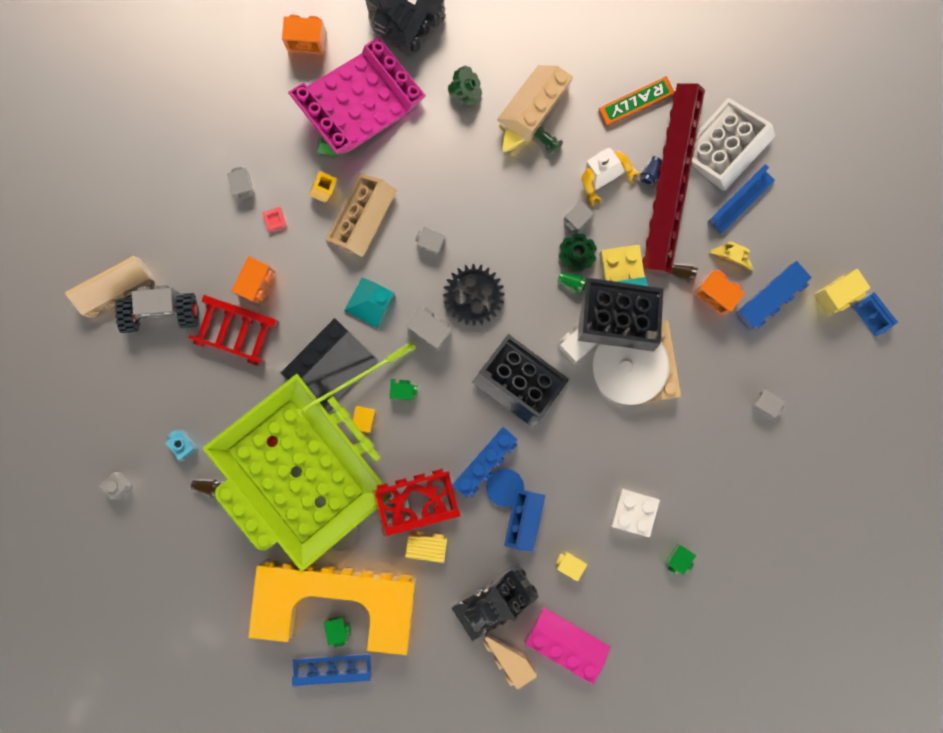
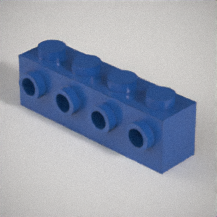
M795 261L735 313L750 330L755 327L759 329L766 323L764 319L769 315L773 317L781 310L779 308L780 305L783 303L788 304L795 298L793 294L799 290L801 292L808 287V281L812 277L798 261Z
M502 427L452 486L466 498L469 495L473 497L480 489L477 487L481 481L485 483L492 475L491 469L494 466L498 468L505 460L503 456L507 451L511 453L516 448L517 444L515 442L518 439Z

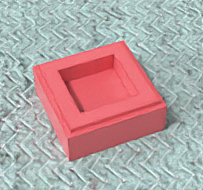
M281 207L262 213L269 232L287 226Z

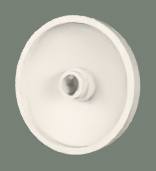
M662 342L655 351L599 344L594 354L593 374L598 387L608 398L621 404L636 405L651 400L660 393L669 376V356Z

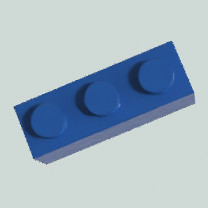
M516 489L504 546L516 550L534 552L545 500L544 494Z

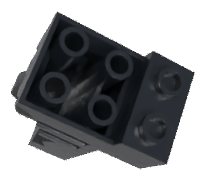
M365 0L368 12L374 15L372 20L374 33L387 37L389 41L396 43L397 47L410 57L414 52H418L421 46L420 41L423 36H427L431 28L430 26L437 28L438 24H442L446 17L444 0H417L415 4L407 0Z
M517 564L501 573L494 581L458 601L451 609L470 639L474 641L481 637L482 634L496 629L499 625H504L507 621L514 622L517 620L527 606L533 604L539 596L535 586L527 579L525 570Z

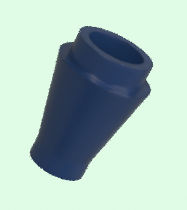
M652 156L648 164L641 171L640 181L643 184L653 186L657 182L659 168L662 163L659 157Z

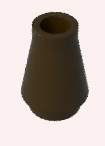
M673 263L671 274L687 283L694 282L698 268L690 264Z
M216 479L193 480L191 491L214 498L215 489L221 483L217 482Z

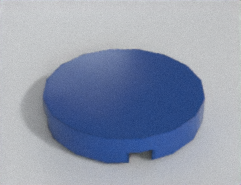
M507 468L493 472L486 484V491L490 500L502 507L513 505L516 489L524 490V482L520 475L514 470Z

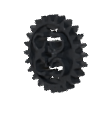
M472 264L471 269L465 265V271L457 268L458 275L451 273L453 280H446L450 286H444V289L448 291V293L443 294V297L448 298L444 305H450L447 312L454 311L452 318L458 315L459 323L465 319V325H468L469 321H472L473 326L476 325V321L483 325V319L490 322L489 316L496 317L497 315L494 311H501L498 304H504V301L499 299L505 296V293L500 292L504 285H498L501 279H494L496 272L490 275L489 267L483 271L482 265L478 269L475 268V264ZM467 278L475 279V285L472 287L467 286L466 290L471 293L477 291V296L482 299L485 296L481 290L484 287H490L492 294L488 296V300H496L490 304V311L486 305H483V310L480 313L474 312L472 306L476 303L481 304L482 301L476 297L470 299L471 295L465 291L463 295L466 296V301L461 304L456 302L455 298L460 294V291H452V289L458 286L457 279H459L462 286H465Z

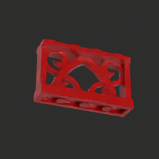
M442 468L432 471L430 476L425 477V473L413 476L414 480L407 481L406 478L396 480V485L388 486V483L377 485V489L373 490L372 493L383 536H390L460 517L449 471L443 472ZM435 480H440L444 484V490L438 496L435 493L439 490V486L437 488L432 486ZM427 481L426 487L416 484ZM407 486L401 494L396 490L397 488ZM413 490L422 493L430 499L424 504L421 512L422 518L419 519L413 510L402 507L406 498ZM386 493H393L394 498L392 500L388 499V501L395 504L394 508L387 507L383 503L382 499ZM446 494L448 497L451 510H447L446 506L441 501V498H443ZM434 503L435 505L431 506L434 508V512L430 514L427 508L430 504ZM385 511H393L392 526L388 527ZM400 512H408L410 514V518L408 520H404L403 516L405 514H400Z

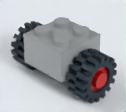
M168 285L157 286V289L139 287L138 291H132V298L116 300L117 303H115V318H117L116 324H118L117 328L120 333L138 332L140 317L176 316L180 328L197 327L199 324V312L195 293L180 294L174 288H169Z

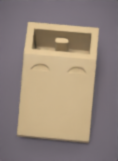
M489 632L484 634L485 639L483 640L489 653L493 651L495 654L494 661L500 670L504 668L505 678L511 687L514 685L518 690L537 677L535 668L524 652Z

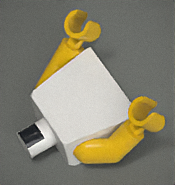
M608 148L587 161L581 180L588 194L586 200L593 207L594 200L599 204L601 203V198L594 191L622 175L625 171H627L626 175L633 183L632 177L637 174L639 178L641 177L640 173L635 168H632L633 165L625 153L620 151L613 152L611 148Z

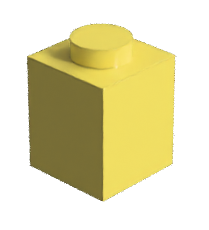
M567 551L564 554L561 553L555 562L558 564L557 570L577 582L587 566L584 561Z

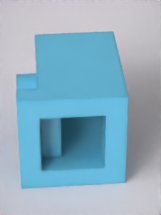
M177 430L173 431L167 436L169 440L165 442L179 461L186 459L198 449L184 430L179 432ZM178 440H180L182 443L181 447L179 448L176 446V442Z

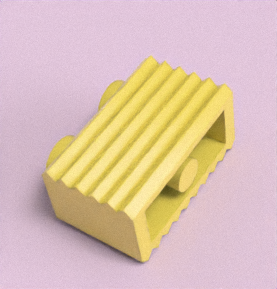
M414 530L413 533L408 535L405 557L444 563L447 538H444L443 534L433 533L432 536H427L424 531Z

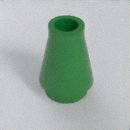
M561 272L557 282L576 294L577 292L582 294L586 279L581 275Z

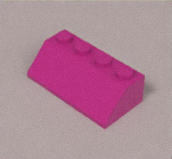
M545 607L541 610L524 640L525 645L591 684H594L600 674L610 650L609 645Z

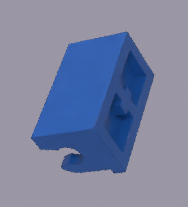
M875 292L866 295L852 306L875 337L885 333L898 323Z

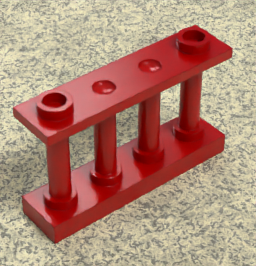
M203 295L201 302L206 304L205 308L207 310L197 337L189 334L188 338L194 340L192 344L204 347L205 344L247 358V363L256 366L259 363L264 364L265 360L259 359L268 330H271V327L277 328L279 321ZM217 308L225 310L223 313L225 316L216 342L213 343L204 339L214 311H217ZM239 315L242 316L243 323L234 348L230 349L222 346L232 317ZM253 321L260 322L261 329L252 354L248 355L240 352L250 323L253 324Z

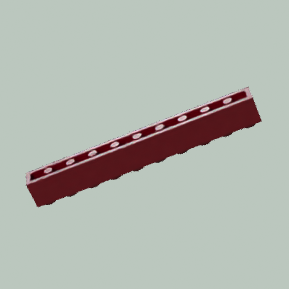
M677 83L676 90L673 93L674 102L670 110L669 127L666 130L667 140L666 145L663 147L664 156L659 168V182L656 184L657 193L656 199L653 202L652 219L649 222L650 231L646 239V253L642 259L643 269L650 273L668 275L672 273L705 89L698 83Z

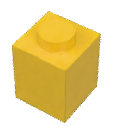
M319 171L308 195L326 203L332 194L337 178Z
M356 406L353 422L362 434L366 436L367 432H372L376 410Z

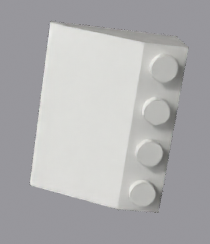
M728 98L698 130L691 166L711 183L726 191L775 137L772 123Z

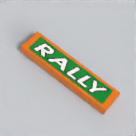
M666 76L612 101L598 110L605 125L608 126L672 96L674 89Z

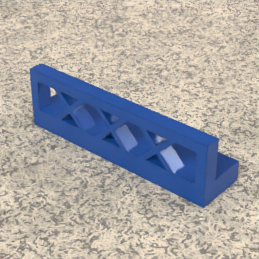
M766 164L763 165L707 221L720 234H723L775 181L766 172L769 167Z
M371 654L293 659L294 676L292 677V686L371 681ZM358 659H366L367 670H359L354 664ZM344 660L349 667L346 671H339L335 667L336 663ZM319 662H325L330 666L327 672L321 673L315 667ZM299 663H305L311 668L307 674H298Z

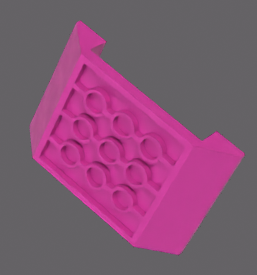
M380 37L364 45L361 54L307 86L303 82L288 91L291 98L336 154L347 153L406 116L426 96Z

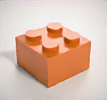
M294 14L289 15V17H283L282 41L287 51L325 54L327 32L322 19L317 16L301 18L299 15Z
M248 256L231 291L259 305L260 302H264L268 294L266 290L269 285L273 284L276 278L275 270Z
M713 270L705 276L693 293L724 316L734 309L745 293L739 284L731 283L727 280V276L723 272Z

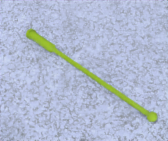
M412 341L408 342L407 345L386 356L382 362L307 406L296 409L295 414L301 416L304 411L382 365L391 363L408 352L414 351L416 349Z

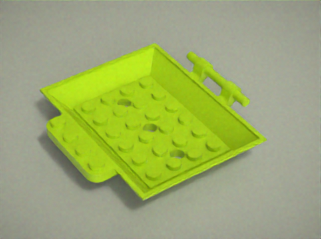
M296 374L202 449L226 478L215 489L214 495L216 500L249 541L258 550H267L278 542L302 572L377 509L372 491L377 489V485L383 483L361 454L367 452L374 462L378 461L381 457L373 448V443L367 436L365 437L349 417L348 411L337 402L334 396L327 400L334 409L330 414L327 413L320 402L304 411L301 416L295 414L296 409H301L317 400L299 375ZM343 421L358 442L352 445L338 427V423ZM269 436H275L277 439V444L274 447L267 445L266 441ZM294 466H298L301 469V474L298 477L291 475V469ZM386 493L383 496V503L392 496L391 493ZM319 496H322L325 500L322 507L315 505V499Z

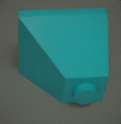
M362 277L344 311L378 329L396 295L387 288Z

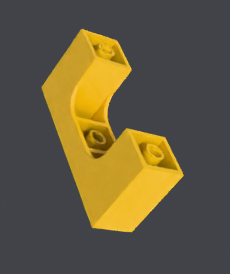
M266 559L256 569L248 638L288 642L294 636L297 605L300 599L315 596L352 600L361 603L366 607L370 615L367 651L407 655L416 579L412 578V575L401 574L400 577H396L390 572H382L378 575L374 574L372 570H362L360 573L354 572L355 569L343 568V570H335L334 566L316 568V564H311L301 572L294 562L286 561L283 564H278V560Z

